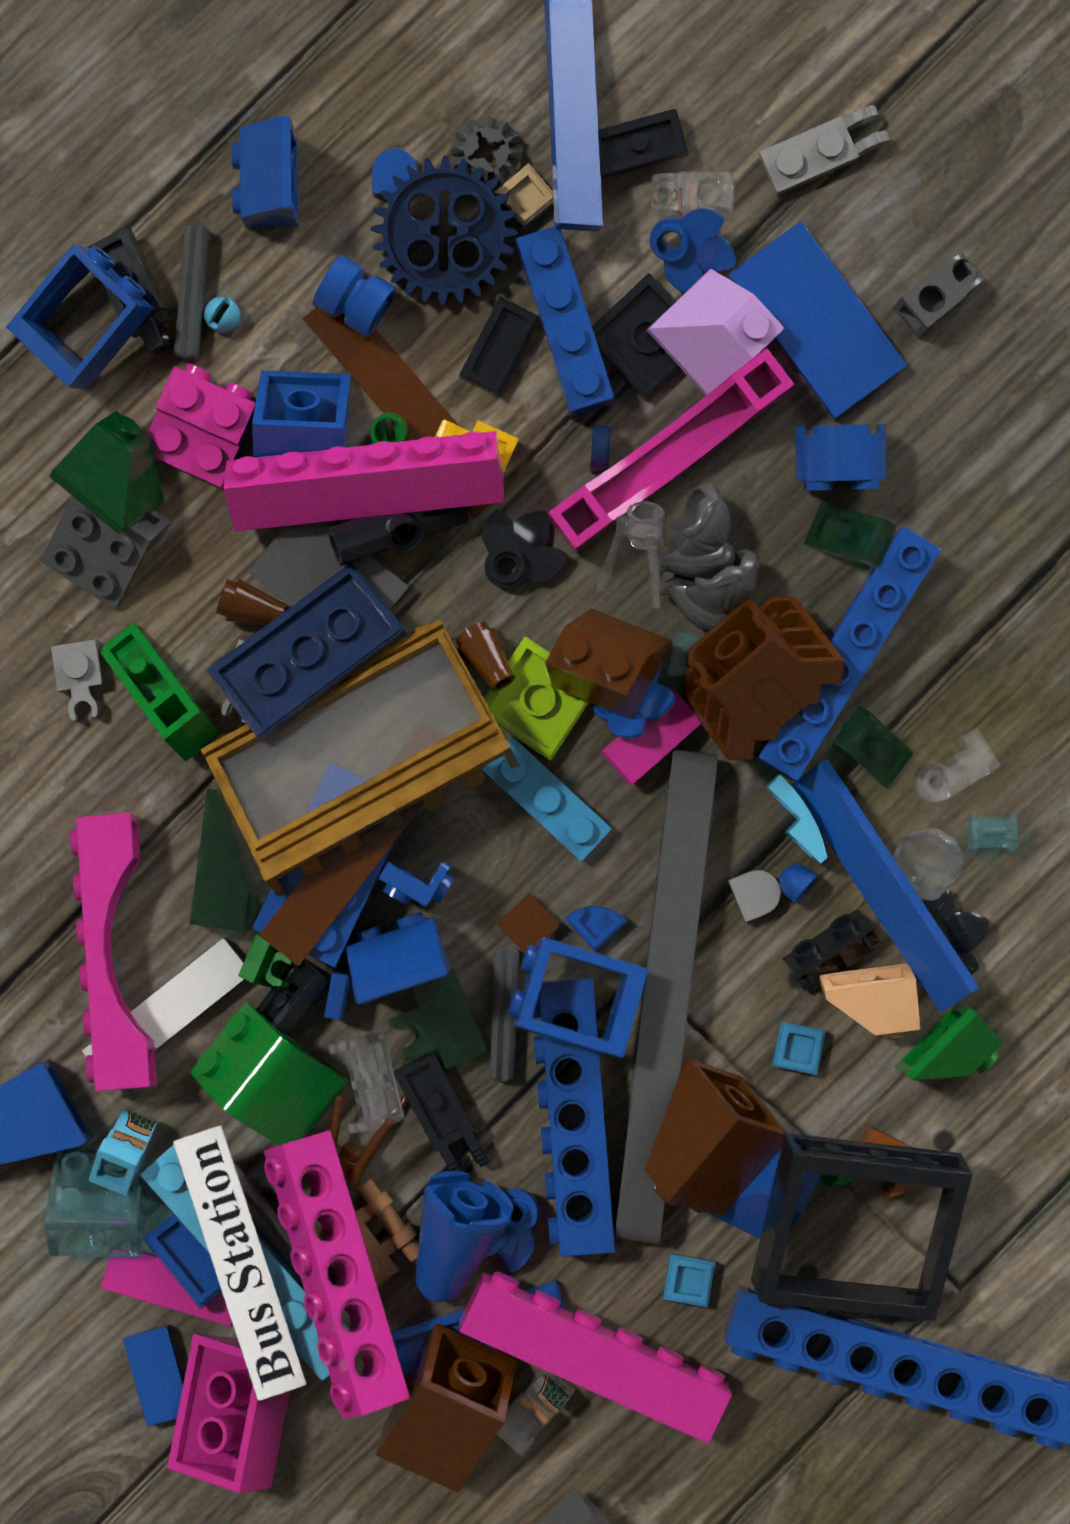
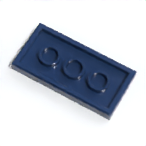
M351 562L206 671L262 743L407 635V633Z

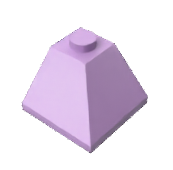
M710 269L647 329V332L706 396L730 375L757 356L784 327L753 293Z

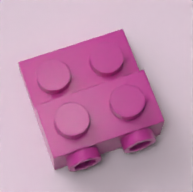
M187 364L185 370L174 366L155 407L157 412L147 432V436L152 441L155 459L223 489L226 461L237 460L252 427L256 404L251 401L253 393L232 382H228L226 389L210 383L212 374L192 364Z

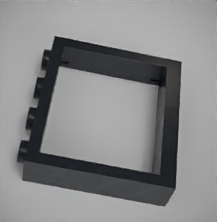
M785 1133L751 1276V1282L759 1302L775 1308H785L788 1305L808 1307L820 1313L837 1310L853 1312L862 1317L885 1315L895 1316L908 1322H915L919 1319L935 1321L973 1175L962 1154ZM804 1172L943 1188L918 1289L780 1274Z

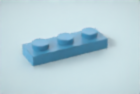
M512 737L508 744L519 766L511 769L506 758L502 756L487 764L483 771L582 862L612 828Z

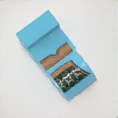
M124 1108L114 1128L110 1130L107 1138H104L97 1151L88 1181L127 1196L150 1146L158 1122ZM114 1163L124 1167L127 1172L125 1177L117 1178L107 1174L103 1166Z

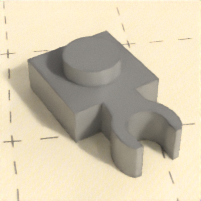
M90 640L51 646L57 691L71 690L72 697L68 704L70 718L73 721H79L77 707L82 702H88L92 708V718H98L100 706L93 697L91 687L104 685L98 641Z

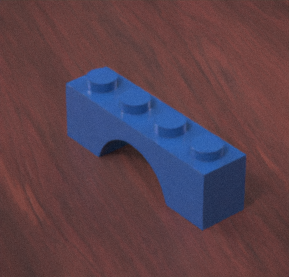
M554 226L516 238L517 253L546 334L557 379L570 419L613 406L614 395L561 229H555Z

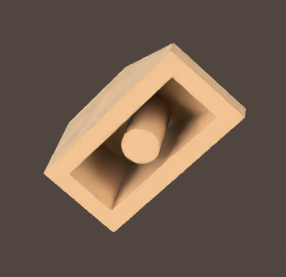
M908 963L819 975L820 985L826 1000L875 1036L883 1035L887 1038H899L907 1035L909 1031L921 1030L916 978Z

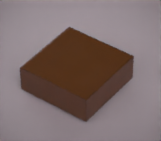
M530 893L497 923L524 953L529 944L536 946L537 939L542 937L548 938L560 927V924Z

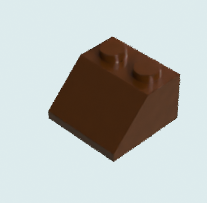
M591 608L565 625L545 665L552 687L633 719L673 643L668 638Z

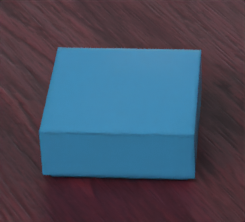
M780 1021L771 1065L817 1075L826 1030Z
M670 1253L663 1300L708 1307L715 1260Z

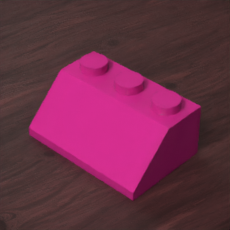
M193 1333L167 1469L237 1493L270 1489L272 1487L290 1390L258 1401L238 1339Z

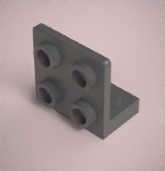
M71 496L41 561L44 565L105 604L116 608L124 598L146 552L166 534L172 521L153 511L121 534H118Z

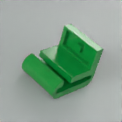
M246 1001L238 1012L228 1020L226 1027L209 1049L200 1056L197 1064L190 1072L223 1110L277 1145L307 1137L335 1101L336 1097L349 1083V1080L334 1066L324 1059L322 1062L317 1060L316 1056L309 1049L279 1031L257 1008Z

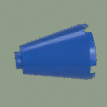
M444 1171L434 1174L424 1189L415 1283L423 1296L434 1302L453 1300L458 1296L511 1221L513 1204L506 1193L487 1180H484L483 1186L470 1182L471 1174L461 1171Z

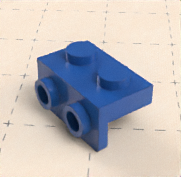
M393 861L387 863L379 879L387 883L383 890L385 893L406 905L407 903L409 904L411 899H414L426 907L431 903L432 899L440 903L455 878L448 875L452 865L445 861L441 863L430 883Z

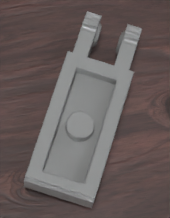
M875 105L853 112L845 118L840 116L760 151L758 154L775 195L783 194L858 161L859 156L888 143L890 138L886 131L875 132L856 144L853 143L848 132L861 125H866L878 117L879 114Z

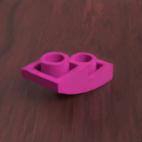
M671 689V691L675 695L676 700L671 709L664 716L656 720H646L644 732L640 737L634 739L617 737L600 752L629 786L641 778L701 724L692 709L674 689Z

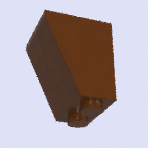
M688 1059L682 1066L645 1171L656 1184L654 1187L655 1193L665 1203L671 1206L676 1204L683 1205L697 1213L705 1211L723 1216L780 1150L784 1134L787 1131L741 1076Z
M436 1323L405 1382L410 1399L393 1405L384 1423L376 1456L455 1492H459L504 1424L517 1360Z

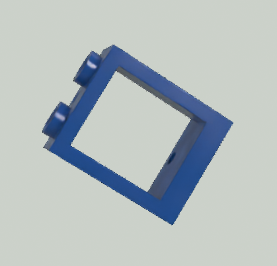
M73 244L6 326L68 388L87 390L154 309L143 299V296L146 294L145 290L130 277L124 276L121 278L111 268L114 264L112 258L94 245L91 248ZM89 269L127 307L81 361L44 323Z
M545 937L537 939L536 946L529 944L521 966V971L527 972L523 990L515 989L509 1006L508 1015L515 1017L512 1027L614 1058H623L648 969ZM550 954L621 975L603 1040L532 1019Z

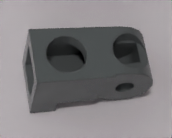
M960 252L904 294L893 306V309L919 338L953 310L959 302L975 290L985 279L967 257Z

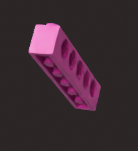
M328 1130L265 1150L266 1161L264 1168L266 1177L275 1188L279 1202L278 1218L282 1227L288 1232L292 1246L291 1262L303 1283L305 1290L304 1306L308 1316L315 1324L319 1338L317 1350L321 1361L328 1368L332 1382L330 1393L335 1407L340 1411L342 1419L363 1416L410 1399L331 1131ZM302 1176L306 1177L310 1183L311 1192L309 1196L302 1190ZM316 1220L320 1222L324 1229L322 1241L316 1236L314 1231ZM329 1265H331L337 1273V1282L335 1286L330 1282L328 1278L327 1271ZM343 1309L350 1317V1327L348 1330L341 1323ZM356 1355H359L363 1361L361 1376L357 1373L354 1366Z

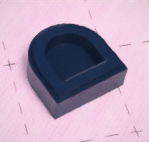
M593 425L590 472L603 473L608 470L611 428L607 425Z

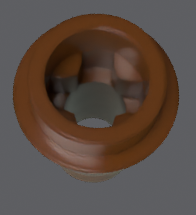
M227 579L218 602L216 614L225 616V621L266 626L284 613L286 603L270 597L241 579H238L237 582Z
M479 622L465 629L457 637L456 642L459 646V655L488 683L492 691H499L513 682L515 675L510 669L495 628H490L486 622Z

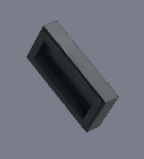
M500 296L459 374V378L499 398L534 332L540 316Z

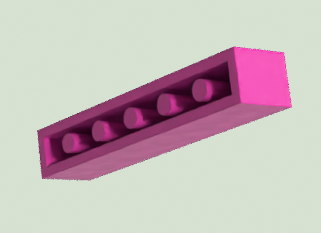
M468 432L464 435L423 437L410 441L378 442L365 446L333 447L328 450L301 453L287 452L283 455L256 458L248 456L238 460L226 461L223 489L234 531L502 503L504 502V474L497 432Z
M484 1272L481 1273L459 1320V1332L707 1444L710 1443L732 1396L728 1382L724 1381L725 1375L720 1371L707 1365H701L699 1369L683 1362L685 1358L681 1354L670 1348L660 1346L657 1351L642 1344V1337L628 1329L619 1327L617 1332L601 1325L602 1320L588 1311L577 1309L576 1313L561 1308L559 1307L561 1302L556 1297L540 1290H536L534 1295L518 1288L519 1282L504 1273L494 1272L493 1276Z

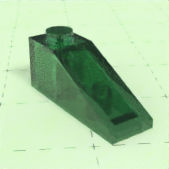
M207 789L189 924L246 931L248 930L249 922L255 923L258 917L260 896L253 895L254 884L221 790Z

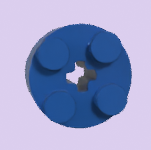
M876 424L875 434H869V425L813 426V435H805V426L795 427L796 481H804V490L807 491L834 490L833 481H849V489H879V480L887 479L886 424Z

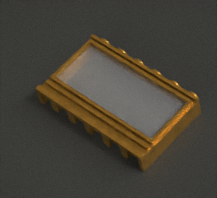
M440 619L431 624H423L416 627L409 636L393 644L261 743L246 724L233 732H225L218 735L212 740L211 744L200 749L256 860L265 882L277 897L286 893L279 880L280 877L299 867L302 868L307 876L319 873L323 869L318 858L319 856L339 845H342L348 854L359 851L363 847L359 834L381 822L389 832L398 830L404 824L399 812L421 800L424 801L430 810L440 807L444 803L440 790L464 778L470 788L480 785L485 780L480 768L504 756L511 769L519 766L513 751Z

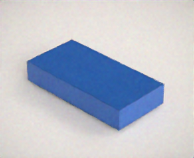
M172 1214L143 1237L147 1246L199 1310L203 1309L222 1293L210 1253L175 1214Z
M169 1324L125 1336L123 1342L147 1427L176 1419L184 1378Z

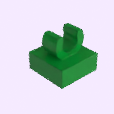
M256 934L238 976L251 983L273 988V986L288 988L290 982L280 978L279 972L283 963L297 965Z

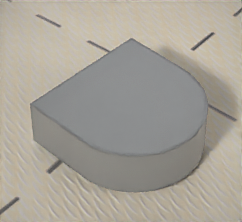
M753 870L728 880L745 922L771 912L780 900L781 890L779 883L768 872Z

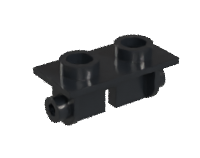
M856 909L850 914L836 918L829 928L814 938L798 943L792 952L782 959L793 972L804 991L810 987L815 990L820 986L819 975L840 972L833 959L840 955L846 966L849 967L875 951L873 946L880 941L874 933L872 925Z

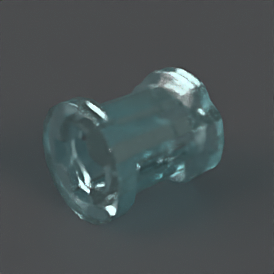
M969 813L967 819V846L970 853H977L979 848H1005L1007 853L1016 852L1018 845L1016 813H1007L1006 817H979L977 813Z

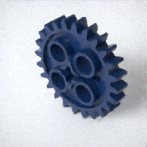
M443 156L440 169H435L431 160L425 158L424 172L420 174L411 164L408 165L407 170L410 179L405 182L394 175L392 179L398 188L396 193L383 190L380 193L389 202L388 207H379L373 210L377 215L384 218L383 224L371 227V231L383 234L384 238L383 241L373 246V250H387L388 256L379 264L380 267L394 265L397 270L390 281L395 283L405 277L408 280L405 290L407 295L412 293L417 286L421 287L423 302H427L434 291L438 292L441 305L446 304L449 292H454L459 303H462L465 298L464 289L468 287L475 295L480 296L481 288L479 281L483 279L487 283L495 285V278L490 272L493 267L504 271L508 268L499 259L501 253L512 254L515 252V249L504 243L505 237L517 235V230L505 227V221L516 215L515 211H502L500 207L509 198L508 193L494 196L492 191L495 189L498 180L494 178L485 184L481 182L484 168L481 166L472 175L468 174L466 159H462L455 170L451 169L448 156ZM448 190L449 225L457 227V234L448 238V269L443 272L439 267L441 239L440 236L432 234V228L441 223V192ZM419 194L429 195L435 204L433 215L423 221L414 218L410 211L411 201ZM465 195L474 196L480 203L479 215L476 219L469 222L460 220L455 214L457 200ZM417 240L428 241L434 249L433 260L426 266H418L410 259V247ZM462 241H471L479 249V259L472 267H462L454 258L455 247Z

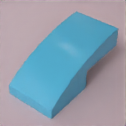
M777 775L765 789L797 819L785 833L816 863L822 864L827 858V853L819 828L812 814L794 788L782 775Z

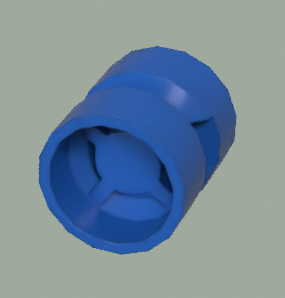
M342 254L334 261L322 279L312 304L333 318L344 314L345 324L360 335L368 338L386 314L397 289L380 277L371 276L365 279L364 267Z

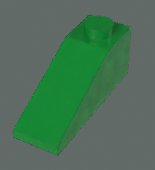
M134 622L99 649L102 656L163 740L186 762L221 734L197 700Z

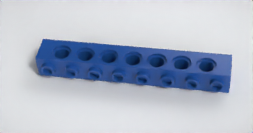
M739 1284L737 1286L723 1334L725 1343L732 1346L731 1352L735 1355L751 1360H757L758 1354L775 1359V1366L796 1373H800L802 1367L819 1371V1379L836 1385L844 1386L845 1380L863 1384L861 1389L863 1392L880 1398H888L889 1392L906 1397L905 1403L907 1405L924 1411H931L932 1406L935 1405L950 1410L949 1416L961 1422L975 1424L976 1418L993 1423L992 1429L1009 1436L1019 1437L1020 1431L1037 1435L1036 1442L1053 1449L1062 1450L1064 1444L1070 1445L1069 1381L834 1312L820 1313L808 1307L789 1305L785 1308L771 1307L759 1302L755 1289ZM781 1321L786 1325V1333L782 1339L771 1342L762 1337L763 1328L767 1323ZM819 1333L827 1335L830 1343L826 1351L821 1354H811L806 1350L807 1341L811 1336ZM861 1346L871 1348L873 1350V1357L869 1364L863 1367H855L850 1364V1356L856 1348ZM905 1359L915 1361L916 1371L912 1377L906 1380L894 1377V1368L897 1363ZM948 1372L959 1374L960 1380L955 1390L947 1393L938 1390V1381L943 1374ZM991 1385L1001 1386L1003 1388V1395L998 1403L994 1405L982 1403V1393L987 1387ZM1032 1399H1045L1046 1409L1041 1416L1036 1418L1026 1416V1406Z

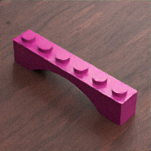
M766 348L730 375L669 426L548 512V519L572 551L577 553L789 394L794 383Z
M128 812L76 817L77 829H71L70 845L73 856H79L80 874H74L73 889L76 901H82L83 919H77L76 933L79 946H85L86 964L80 965L79 976L81 989L83 992L88 991L89 1009L83 1011L84 1034L86 1037H91L92 1055H87L86 1057L87 1079L89 1083L94 1082L95 1091L157 1086L154 1040L138 1024L127 1007L116 980L112 958V928L118 902L128 879L141 862L138 816Z

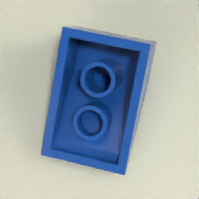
M419 912L396 920L399 929L382 934L380 927L376 926L353 934L356 943L346 946L357 1004L448 974L451 967L434 917L425 920L423 913Z

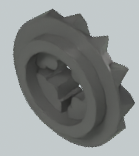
M491 116L477 120L471 119L456 133L451 147L452 164L456 170L460 161L466 159L467 173L470 175L481 166L484 168L481 182L485 184L496 178L498 183L495 188L501 187L518 172L521 166L522 145L519 135L516 134L507 122H502ZM480 136L489 146H499V149L494 152L495 169L492 168L491 163H488L485 158H474V155L479 152L478 137Z

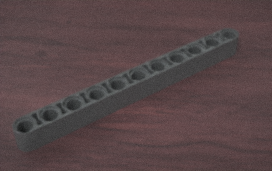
M672 749L645 966L648 969L642 991L614 1225V1239L651 1244H659L665 1202L655 1193L654 1187L656 1184L646 1173L645 1168L681 1072L716 781L717 754Z

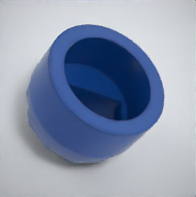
M792 864L780 874V889L794 904H797L812 889L819 877L802 864Z

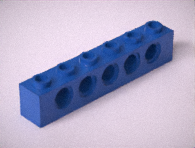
M905 526L900 527L895 532L829 638V641L845 660L842 683L821 684L818 704H809L805 709L803 708L777 732L776 740H766L756 755V760L791 782L799 780L942 549Z
M592 976L543 980L532 1019L541 1018L542 1022L551 1024L554 1017L558 1014L569 1013L578 1022L576 1032L598 1038ZM544 1036L534 1037L536 1064L545 1063L546 1081L537 1082L539 1109H549L550 1127H541L543 1154H552L553 1172H544L547 1200L556 1199L557 1217L548 1218L550 1245H559L560 1257L615 1252L599 1053ZM563 1059H574L581 1066V1074L573 1082H563L555 1074L556 1065ZM576 1104L584 1110L585 1118L580 1125L567 1127L560 1122L559 1112L565 1105ZM578 1149L588 1156L589 1161L584 1170L570 1172L563 1166L562 1159L568 1151ZM583 1195L589 1198L592 1202L591 1211L586 1216L579 1218L570 1215L566 1210V1204L571 1197Z

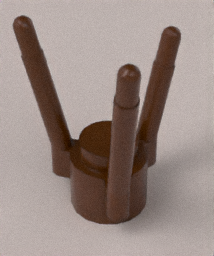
M405 1094L396 1107L393 1108L365 1150L347 1143L343 1144L341 1149H336L348 1191L357 1190L371 1159L409 1102ZM338 1095L335 1099L329 1129L335 1148L337 1147L343 1114L344 1097L342 1095Z

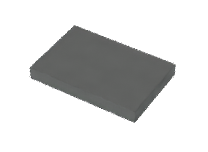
M326 521L284 526L248 573L292 607L348 564L340 566L337 562L327 532L329 527L333 525ZM372 556L352 562L390 611H392L410 588Z

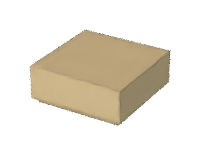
M529 163L494 192L495 196L508 193L509 198L502 205L507 211H515L516 215L513 218L523 229L554 204L553 191Z

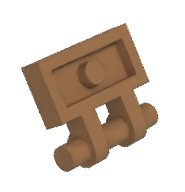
M370 1178L357 1188L366 1204L359 1209H356L353 1205L376 1286L378 1287L400 1269L390 1254L400 1248L411 1262L418 1256L419 1243L415 1239L417 1232L411 1224L407 1223L405 1225L390 1205L393 1200L386 1190L381 1192ZM375 1215L391 1235L382 1242H380L366 1223ZM316 1220L314 1231L322 1241L324 1229L320 1222Z

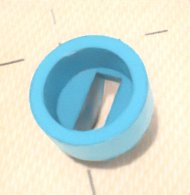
M220 296L213 298L206 305L204 318L212 331L218 334H229L238 328L241 322V311L234 300L229 297ZM226 303L229 307L223 314L219 324H217L213 319L222 305Z

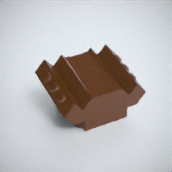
M796 596L771 597L761 607L746 598L687 649L689 653L688 664L691 667L684 672L681 696L727 760H752L755 741L776 740L777 732L783 728V725L809 704H818L821 684L842 683L845 660Z

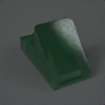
M820 503L804 544L861 569H868L870 565L880 568L897 526L886 519Z
M861 706L856 709L850 719L843 725L841 731L833 740L832 746L836 752L887 789L914 754L879 719Z

